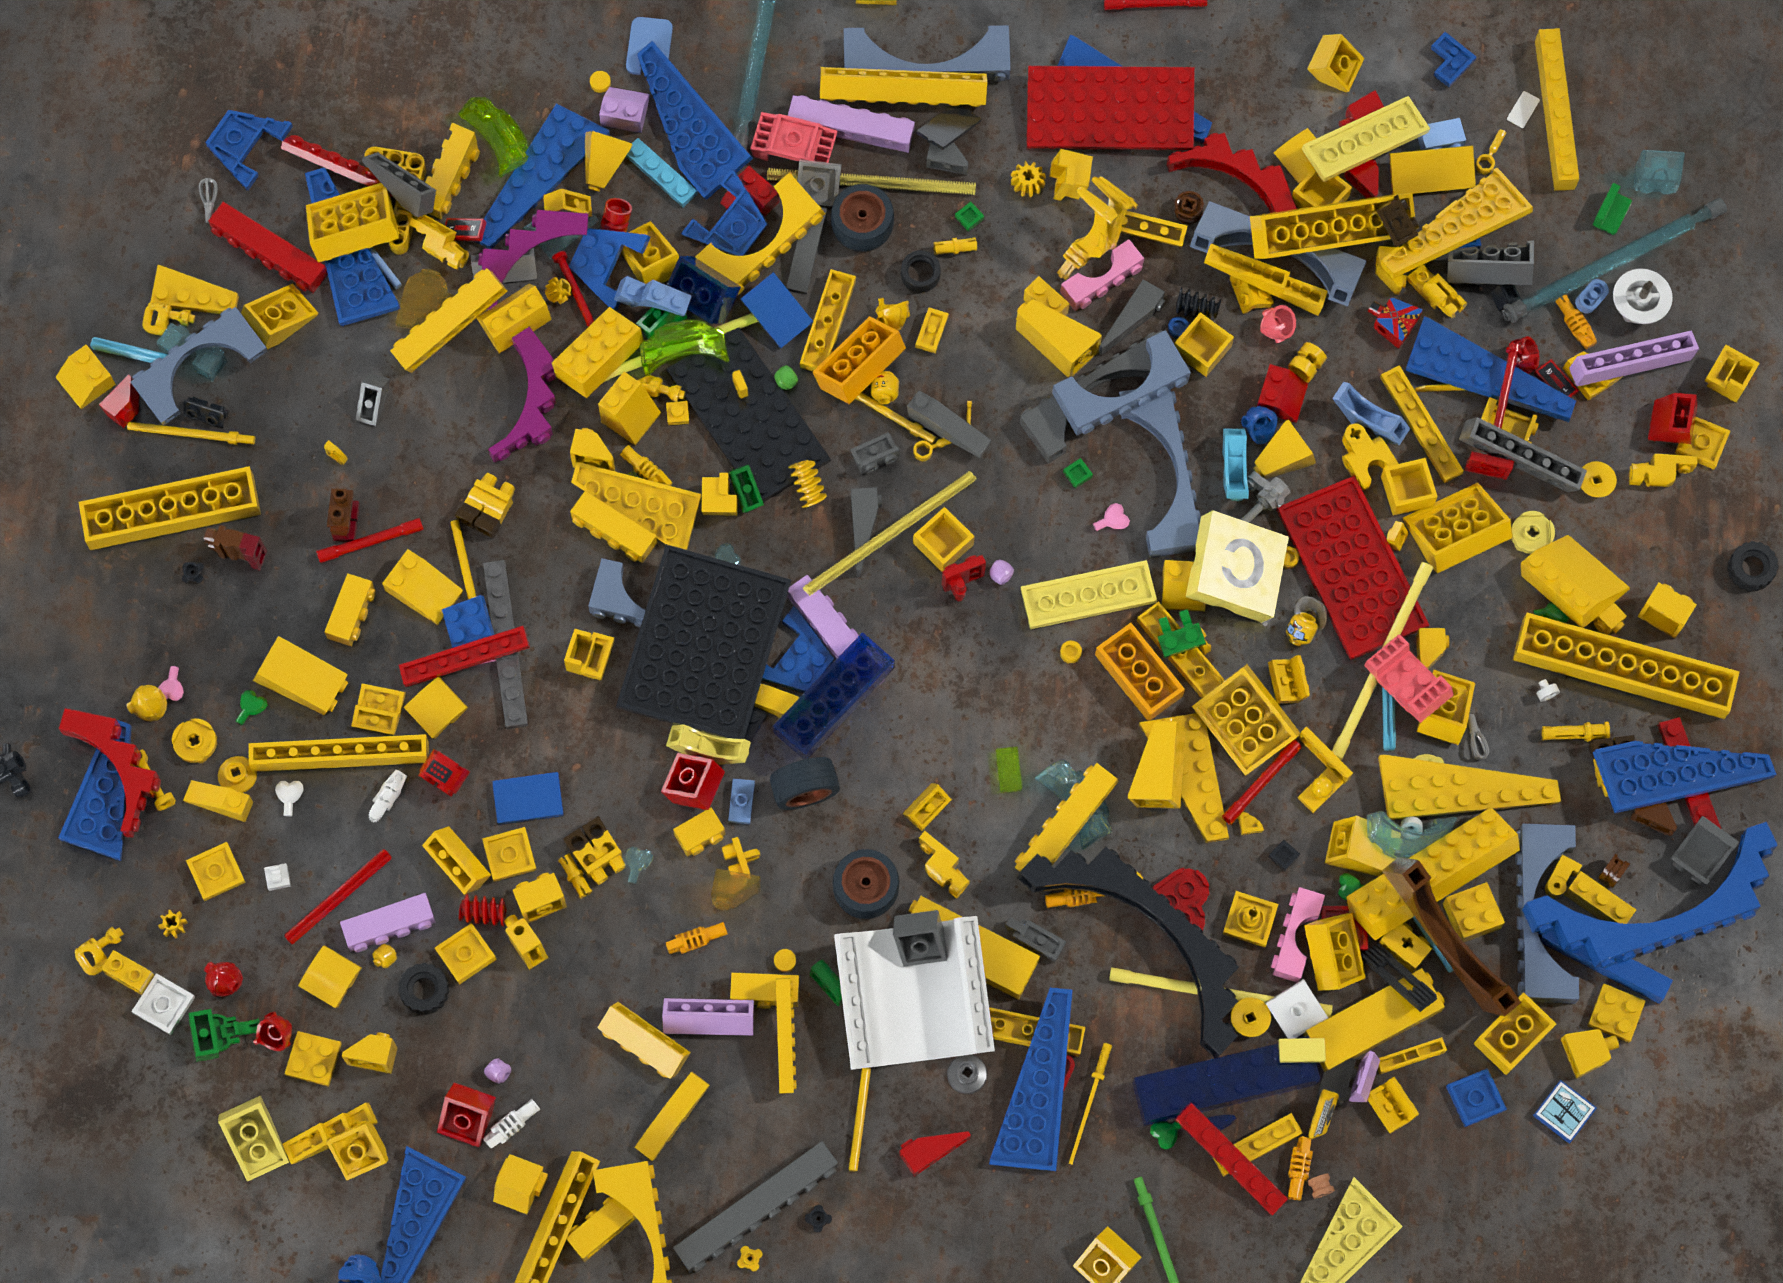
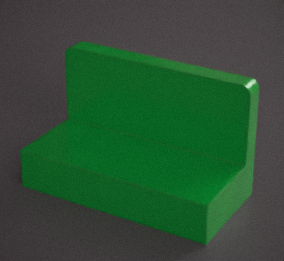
M1615 183L1612 184L1592 224L1612 235H1616L1632 203L1631 199L1618 194L1621 186Z

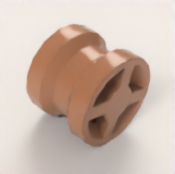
M1328 1173L1307 1181L1308 1185L1313 1189L1312 1196L1314 1199L1335 1192L1334 1187L1330 1185Z

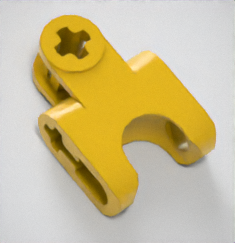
M1351 424L1346 428L1342 437V443L1347 449L1348 454L1342 456V461L1351 477L1355 475L1361 489L1364 491L1371 485L1368 467L1376 465L1384 469V467L1396 465L1398 462L1380 436L1371 440L1365 428L1360 424Z

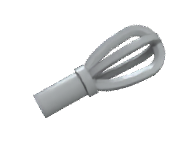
M205 178L199 183V193L204 203L206 223H209L208 220L214 214L213 208L218 191L217 183L212 178ZM210 182H212V183L214 184V193H213L212 200H211V184H210ZM204 183L206 186V199L204 197L202 187Z
M1470 714L1468 726L1471 736L1472 756L1477 760L1487 758L1489 746L1478 728L1475 715ZM1475 736L1480 741L1484 752L1483 755H1480L1477 750Z

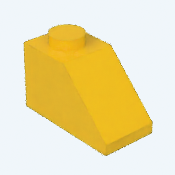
M559 189L543 195L544 210L589 214L588 218L592 217L591 196L565 189Z
M1445 628L1418 629L1416 634L1417 659L1428 670L1443 656L1446 648H1449V635H1445Z

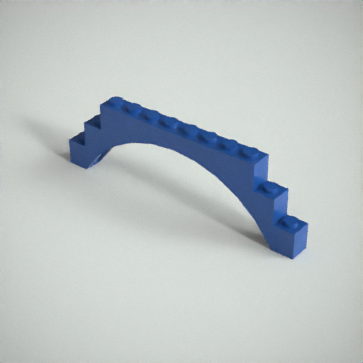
M1767 822L1747 828L1740 837L1734 864L1722 885L1713 895L1698 906L1673 918L1651 923L1631 924L1598 920L1575 912L1547 895L1526 902L1522 911L1532 933L1539 931L1546 933L1554 928L1564 951L1570 948L1572 951H1575L1585 945L1594 967L1603 966V968L1614 965L1617 960L1623 959V961H1628L1634 958L1635 954L1641 952L1648 954L1656 950L1655 947L1661 945L1664 948L1675 944L1676 940L1683 938L1686 941L1694 938L1699 932L1703 931L1704 934L1714 931L1717 926L1723 925V927H1728L1738 919L1748 920L1756 916L1755 913L1761 905L1753 890L1762 887L1765 880L1769 877L1762 859L1773 855L1772 852L1778 845Z

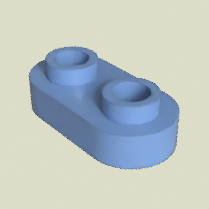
M1600 279L1592 280L1575 300L1578 310L1585 314L1593 312L1608 295L1609 288L1607 284Z

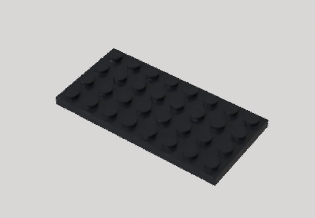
M740 328L723 334L667 368V373L675 385L682 386L681 390L685 391L684 398L733 469L745 465L750 466L763 503L787 489L799 479L796 476H791L796 469L788 468L790 465L808 460L815 461L816 463L811 469H819L831 462L826 451L782 388L777 385L773 375ZM740 370L748 388V396L742 399L738 395L732 378L733 372Z

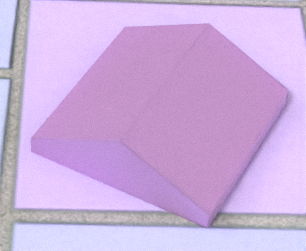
M1369 1051L1361 1058L1348 1101L1367 1102L1380 1063V1059L1374 1052Z

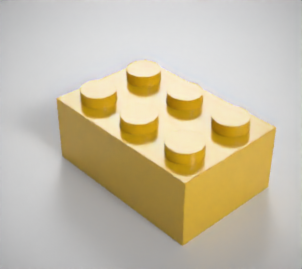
M1524 992L1518 997L1521 1003L1505 1017L1499 1016L1474 1042V1045L1505 1075L1556 1025Z

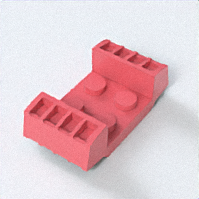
M761 112L750 150L754 157L768 161L769 155H774L794 161L808 160L829 163L838 131L824 127L819 123L795 117Z
M1400 634L1364 664L1377 682L1420 723L1453 696L1452 687L1442 676L1436 678L1409 651V643Z

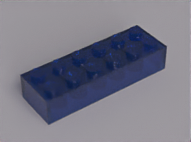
M862 632L773 725V733L803 760L810 758L893 671L895 660Z

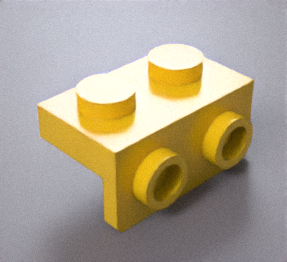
M1230 276L1231 284L1243 314H1247L1253 308H1269L1274 304L1270 293Z
M1296 655L1291 659L1271 660L1268 662L1274 694L1278 704L1299 703L1310 696L1301 655Z
M1395 1077L1370 1091L1368 1102L1389 1133L1403 1127L1419 1115L1414 1104L1410 1101Z

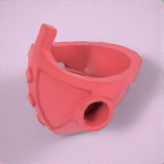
M1279 305L1262 312L1264 316L1260 325L1262 334L1275 339L1276 343H1280L1293 335L1296 328V318L1291 308L1286 305Z

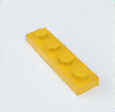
M1292 1113L1233 1145L1252 1162L1302 1135L1303 1132ZM1214 1159L1223 1177L1228 1175L1229 1173Z

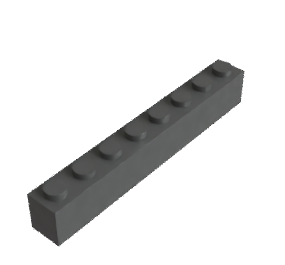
M823 1141L674 1246V1252L689 1273L695 1271V1273L699 1272L707 1265L705 1262L710 1258L717 1259L725 1253L724 1248L730 1244L735 1246L744 1239L742 1235L749 1230L752 1233L758 1230L763 1225L761 1223L768 1217L770 1219L776 1217L781 1213L780 1208L786 1204L791 1206L800 1199L798 1195L805 1190L808 1193L819 1185L817 1182L823 1177L825 1179L832 1177L837 1172L838 1162Z

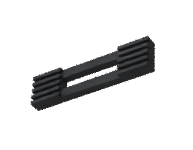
M1379 942L1376 943L1377 946L1373 945L1372 949L1369 948V951L1361 954L1362 960L1419 1012L1437 1000L1436 993L1402 966ZM1389 964L1414 986L1412 991L1407 990L1384 967Z

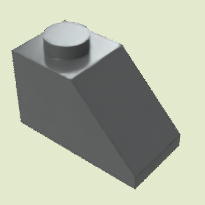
M954 142L944 150L930 143L926 168L967 175L968 161Z
M369 373L362 381L356 421L374 426L377 425L387 399L390 378Z

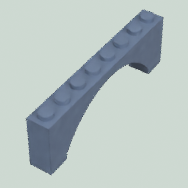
M1009 25L988 26V32L969 51L949 61L934 64H917L898 59L886 53L871 41L865 34L864 28H844V68L987 74V80H995L997 82L1010 80Z
M1209 201L1194 232L1190 247L1207 253L1210 244L1219 247L1253 245L1250 216ZM1334 248L1290 255L1315 273L1325 286L1329 294V300L1348 307L1366 260Z
M1171 389L1166 395L1162 397L1156 396L1148 404L1141 407L1138 405L1132 408L1128 414L1121 416L1122 419H1129L1141 425L1163 444L1171 457L1176 472L1177 487L1173 504L1162 521L1153 530L1147 531L1146 534L1150 558L1196 551L1199 530L1198 522L1201 520L1199 510H1195L1196 493L1195 490H1191L1190 486L1192 473L1186 467L1188 454L1187 450H1183L1182 447L1184 435L1183 431L1178 428L1180 415L1179 411L1174 409L1176 396L1175 392L1171 391ZM1135 390L1119 392L1118 397L1127 395Z
M1522 824L1516 830L1520 851L1516 852L1515 856L1516 865H1519V873L1516 874V886L1520 887V895L1516 897V907L1520 908V916L1517 917V930H1520V938L1517 939V951L1521 952V960H1518L1517 971L1521 973V982H1518V995L1524 992L1533 1002L1575 1004L1579 1000V977L1571 976L1552 959L1541 943L1537 932L1532 933L1522 911L1526 902L1534 899L1539 879L1548 866L1564 853L1572 852L1575 849V825Z

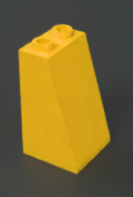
M1034 299L1028 303L1024 302L1018 308L1016 330L1068 378L1073 377L1099 353L1102 339L1100 333Z
M278 636L253 681L325 715L327 711L332 712L338 701L335 697L338 692L343 693L348 682L345 679L348 674Z
M1162 718V721L1154 722L1128 793V799L1137 808L1180 809L1185 730L1175 719Z

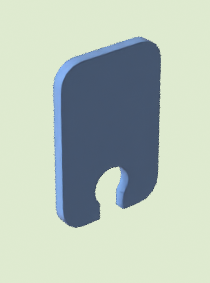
M637 17L632 21L626 69L630 74L641 75L637 53L651 41L669 59L673 30L672 23L669 20Z

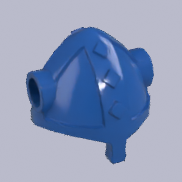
M1251 407L1246 415L1242 417L1241 424L1246 428L1254 442L1264 444L1272 438L1275 432L1277 415L1266 407Z

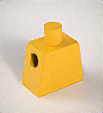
M511 915L505 919L504 923L508 927L505 931L508 938L529 970L548 958L542 943L524 918L518 920L516 915Z
M1600 1029L1569 1033L1561 1038L1576 1079L1608 1063L1611 1060L1609 1051L1619 1048L1616 1036L1604 1038Z

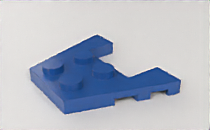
M228 110L205 143L242 186L249 191L259 175L258 172L242 164L263 132L283 141L293 126L289 121L280 122L275 121L273 118L267 117L264 119L255 117L253 114Z
M731 169L720 185L736 197L734 202L710 232L695 219H692L681 234L708 245L711 243L714 247L734 255L745 256L769 224L737 173Z
M588 228L587 236L583 235L569 267L608 307L617 311L620 302L614 300L617 291L606 286L607 281L624 245L643 254L651 237L646 234Z
M793 606L782 620V624L799 636L774 668L766 665L762 681L773 682L782 685V687L809 694L834 662V658L798 609Z

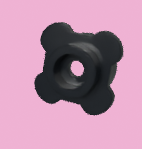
M186 562L183 564L184 575L182 576V581L184 583H189L190 581L201 583L203 581L202 570L204 565L201 562Z
M816 1205L810 1214L805 1215V1222L810 1223L813 1226V1230L819 1233L826 1224L832 1222V1216L823 1210V1206Z

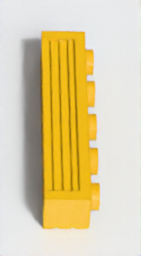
M1441 1037L1379 1058L1380 1063L1377 1069L1379 1075L1446 1053L1447 1049L1443 1038Z

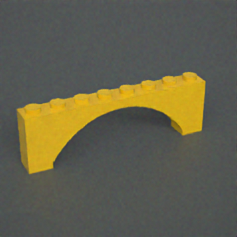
M648 1161L593 1170L596 1193L603 1192L623 1204L634 1214L646 1231L654 1258L652 1283H672V1279L667 1280L666 1271L670 1270L668 1256L663 1257L662 1248L666 1247L665 1235L659 1232V1225L663 1224L661 1210L656 1211L655 1202L659 1201L657 1188H652L651 1179H655L654 1166L649 1165Z

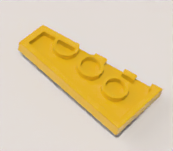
M157 266L151 302L168 304L171 306V309L221 314L227 308H237L238 293L167 267Z

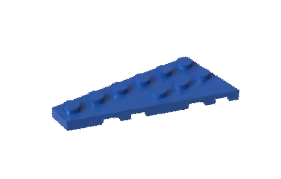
M117 720L121 727V735L116 741L130 744L131 725ZM97 748L58 838L61 841L122 861L123 833L120 830L126 809L124 786L114 764Z
M406 1146L399 1189L397 1190L386 1256L382 1267L381 1283L410 1282L467 1179L465 1176Z

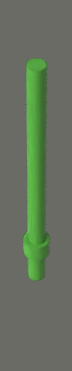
M1135 1178L1134 1183L1139 1194L1137 1198L1140 1206L1144 1208L1169 1283H1179L1151 1204L1153 1202L1151 1194L1147 1192L1143 1178Z

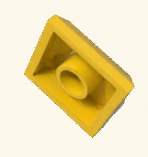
M360 1121L354 1127L326 1140L346 1180L386 1164L388 1161L386 1148L374 1125L368 1121Z

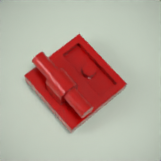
M976 555L970 556L965 559V562L958 565L956 563L950 564L943 570L942 587L945 592L951 590L956 601L961 602L966 596L967 588L965 584L985 576L986 561L983 555L978 557Z

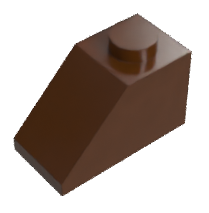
M1666 802L1636 808L1630 817L1631 820L1668 836H1672L1677 829Z

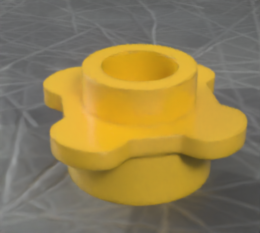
M743 1246L740 1250L742 1253L741 1257L737 1261L738 1267L757 1271L759 1269V1259L763 1255L760 1249L752 1250L748 1246Z

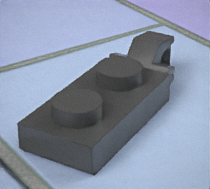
M1010 917L1005 924V928L1014 933L1012 937L1017 939V941L1056 962L1066 944L1065 940L1030 920L1022 919L1021 922H1018Z

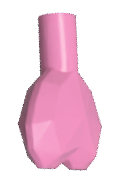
M1118 503L1111 504L1105 512L1104 519L1093 523L1095 530L1098 531L1107 526L1113 529H1125L1128 527L1130 520L1128 516L1123 514L1124 509L1122 505Z
M175 666L170 667L168 679L162 682L158 688L164 693L166 699L170 698L173 701H178L182 698L184 691L181 683L177 680L179 668Z

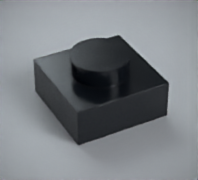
M1283 839L1268 857L1282 870L1286 871L1300 856V853Z

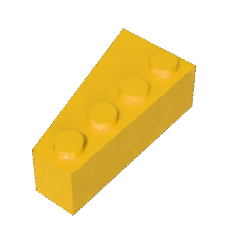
M452 123L449 130L452 131L449 140L445 139L441 146L443 148L441 158L435 159L432 168L433 176H428L425 181L426 184L436 189L433 212L428 214L442 219L443 215L449 212L453 197L459 194L462 180L468 177L470 166L473 161L475 162L478 159L480 153L475 132L455 123Z

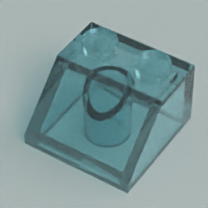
M1642 150L1634 167V190L1643 193H1676L1681 183L1685 152Z

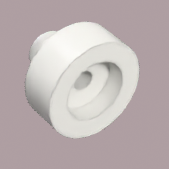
M1546 679L1538 683L1541 690L1536 694L1540 702L1549 700L1560 693L1557 685H1549Z
M1407 817L1401 821L1400 832L1407 839H1416L1422 835L1423 824L1416 817Z

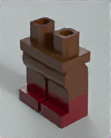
M331 488L327 527H330L333 541L349 542L356 539L360 503L359 501H353V490Z
M219 525L218 530L207 528L204 541L208 542V548L216 551L220 558L226 559L228 556L232 560L249 561L253 569L261 570L267 549L260 537L227 529L226 526Z

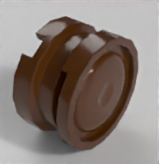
M1194 191L1182 192L1175 199V216L1185 224L1198 222L1203 215V198Z
M1615 853L1598 879H1605L1608 882V886L1613 888L1630 863L1622 861L1618 858V854Z

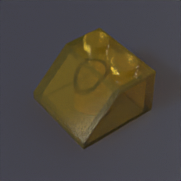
M716 868L711 891L712 905H716V908L720 910L735 909L761 891L760 876Z

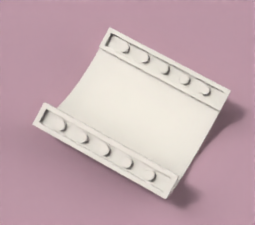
M977 916L942 921L947 961L903 967L893 937V928L834 935L851 1070L995 1051Z

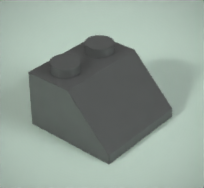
M938 910L894 916L893 937L903 967L947 961L944 928Z

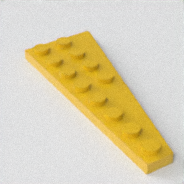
M1495 168L1493 173L1487 178H1482L1477 186L1467 190L1466 195L1461 199L1455 200L1436 215L1431 223H1426L1422 230L1418 232V236L1407 241L1401 247H1396L1381 259V266L1394 279L1532 213L1533 206L1498 168Z
M1380 755L1378 757L1388 820L1485 811L1490 807L1497 810L1559 804L1561 802L1558 780L1391 755Z

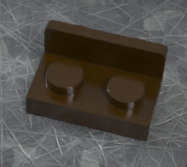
M1396 195L1394 200L1377 208L1376 211L1394 245L1398 247L1418 236L1417 229L1420 227L1415 217L1410 218L1407 213L1410 208L1404 198L1400 200L1399 196Z

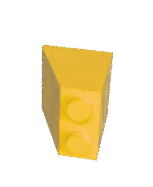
M626 372L621 374L598 403L601 423L635 446L661 414L644 386Z
M1359 816L1334 821L1325 863L1379 877L1384 874L1382 870L1396 859V854L1400 847L1401 832Z

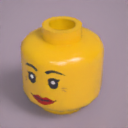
M883 371L871 383V396L880 404H889L897 399L899 380L892 372Z

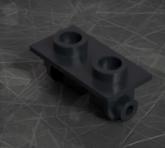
M194 396L192 398L188 397L187 400L184 399V416L212 426L224 428V418H227L229 415V410L226 407L212 403L208 408V401Z

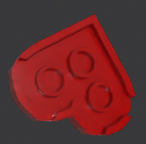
M1180 868L1153 886V889L1159 895L1163 894L1169 899L1170 905L1173 908L1181 910L1192 925L1196 924L1203 931L1205 913L1202 906L1206 903L1209 896V883L1199 870Z

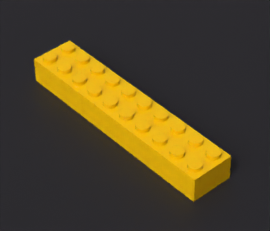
M1526 613L1522 620L1512 659L1517 662L1725 719L1730 713L1739 671L1531 613Z

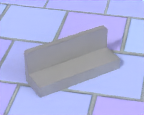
M534 248L529 250L514 264L503 283L537 279ZM479 254L471 255L473 279H475L476 273L482 270V266H478Z

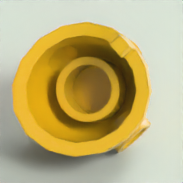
M878 298L879 305L875 310L878 316L877 320L898 331L901 330L906 319L910 316L909 301L899 304H884V298Z
M142 685L135 690L131 702L127 703V708L131 714L134 713L142 720L153 722L164 716L167 710V701L164 693L156 686Z

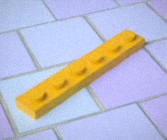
M1400 365L1381 374L1382 382L1443 482L1446 483L1462 475L1464 470Z

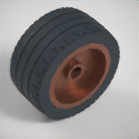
M858 184L847 187L836 197L831 210V226L834 235L843 246L854 251L867 252L882 246L891 235L894 225V210L889 197L881 189L868 184Z
M826 757L808 758L793 762L774 771L770 776V784L775 801L782 810H794L812 806L830 799L840 791L835 767L832 760Z
M862 849L851 852L839 862L833 875L834 897L839 906L853 917L871 919L881 916L893 906L899 893L897 869L886 855L876 850ZM865 881H866V882H869L870 884L867 885V886H865V885L862 884V882H865Z

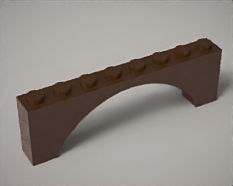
M1398 857L1382 870L1484 1012L1505 1017L1521 1003L1511 987L1499 979L1477 958L1450 925L1432 892L1430 885L1431 876L1419 860Z

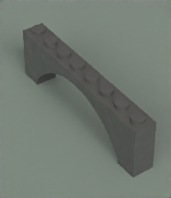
M1160 330L1157 333L1152 332L1148 334L1141 343L1132 344L1123 354L1120 355L1118 353L1109 360L1110 362L1105 365L1100 364L1096 366L1092 373L1087 376L1082 375L1075 381L1089 392L1094 387L1113 379L1123 377L1147 378L1151 370L1150 357L1145 348L1147 339L1163 331ZM1048 396L1041 400L1035 408L1032 409L1030 407L1022 412L1020 425L1048 464L1066 453L1067 445L1064 442V432L1068 420L1054 396L1051 398Z

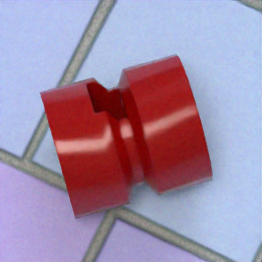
M620 198L607 200L600 230L627 232L628 221L632 211L631 204Z

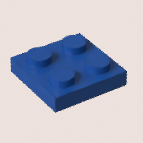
M482 595L442 609L452 648L495 635L486 602Z

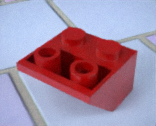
M1673 393L1654 400L1648 440L1691 444L1698 407L1697 395Z

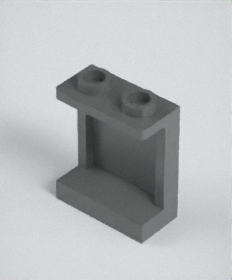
M1701 816L1672 855L1671 859L1674 861L1672 865L1681 872L1685 869L1692 874L1690 878L1699 885H1702L1703 882L1708 885L1739 841L1704 816Z

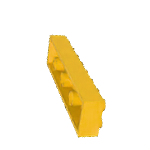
M830 270L800 360V368L814 371L833 352L856 283V276Z
M1158 601L1138 616L1137 622L1162 651L1158 636L1163 635L1158 619L1167 616L1172 632L1181 629V627ZM1198 647L1168 657L1170 662L1201 699L1225 681Z
M776 978L779 1093H794V1089L797 1088L796 1080L793 1079V1075H796V1066H793V1061H796V1055L792 1047H795V1037L792 1038V1033H795V1025L791 1019L794 1018V1009H791V1004H794V996L791 995L793 981H790V978Z
M989 1007L994 1040L1030 1046L1039 1017ZM1069 1024L1068 1055L1080 1057L1085 1027Z

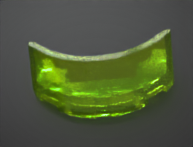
M470 97L458 115L475 127L491 145L498 160V175L501 178L527 161L529 156L525 152L529 147L526 137L515 120L504 109H497L491 100L486 97Z
M683 320L666 324L655 330V334L640 344L641 363L646 376H650L659 366L667 361L684 355L704 354L730 362L723 330L718 327L709 326L706 322L700 320Z

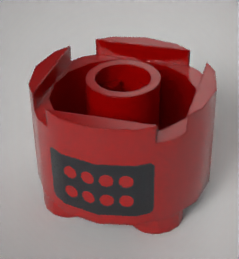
M433 749L420 768L418 776L433 786L435 783H438L436 787L452 797L454 794H457L470 771L462 768L449 757Z

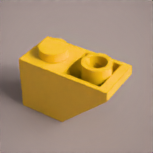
M1379 246L1376 253L1375 274L1395 295H1400L1401 289L1406 287L1407 276L1402 274L1392 279L1381 266V259L1396 247Z

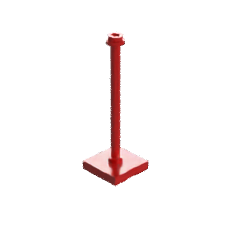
M1510 343L1506 347V352L1509 355L1494 425L1501 429L1517 355L1522 354L1521 345ZM1472 451L1466 461L1464 471L1506 480L1513 469L1514 461Z

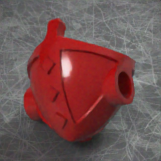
M1525 336L1510 342L1521 345L1522 354L1517 355L1515 367L1526 373H1530L1538 368L1540 361L1539 350L1531 337Z
M209 962L204 968V972L207 973L205 978L206 986L214 997L232 995L242 985V972L232 962H219L216 964Z
M275 1011L270 1012L258 1024L256 1039L253 1042L255 1045L260 1043L273 1051H282L291 1044L292 1024L283 1017L277 1016Z

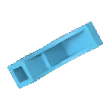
M1223 429V486L1227 499L1232 501H1242L1243 499H1248L1249 496L1246 469L1247 435L1245 429Z

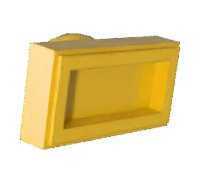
M1328 767L1298 796V799L1314 814L1344 784V781Z

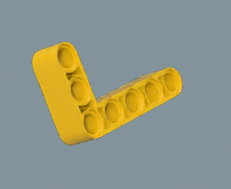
M370 147L366 150L365 156L378 152L392 162L399 161L398 166L424 182L426 165L420 154L381 147ZM415 164L420 165L418 168H411ZM396 200L394 214L399 238L389 242V245L394 254L402 255L409 249L414 228L409 223L414 215L404 209ZM407 221L405 225H399V222ZM396 240H403L400 244H394Z

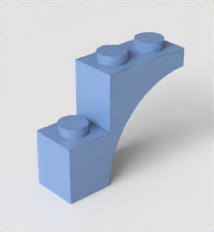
M628 276L620 281L614 300L632 308L637 306L652 307L682 317L685 315L691 299V295L655 280L645 284Z
M1343 382L1332 398L1351 424H1360L1363 427L1371 428L1377 437L1380 436L1386 443L1400 445L1410 430L1401 416L1374 405L1360 395L1350 383Z

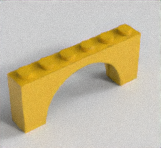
M790 173L774 186L782 201L783 219L779 232L768 246L754 254L734 256L718 250L710 243L695 256L731 298L739 295L744 290L746 284L755 281L765 267L772 266L781 253H786L791 248L793 242L797 239H802L807 234V230L811 226L819 224L826 214Z

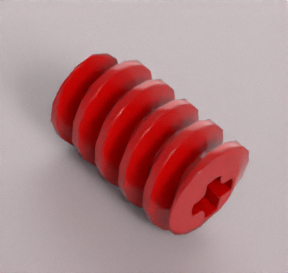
M466 894L460 903L459 922L465 916L467 923H470L474 917L476 924H479L481 919H483L485 925L489 924L490 920H492L493 926H496L500 920L501 926L504 927L507 913L504 898H501L499 904H496L495 897H492L490 903H487L486 896L479 902L477 895L470 901L469 895Z

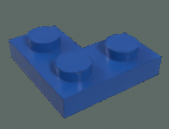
M1446 32L1431 46V50L1445 60L1435 70L1433 76L1448 88L1476 60V56Z

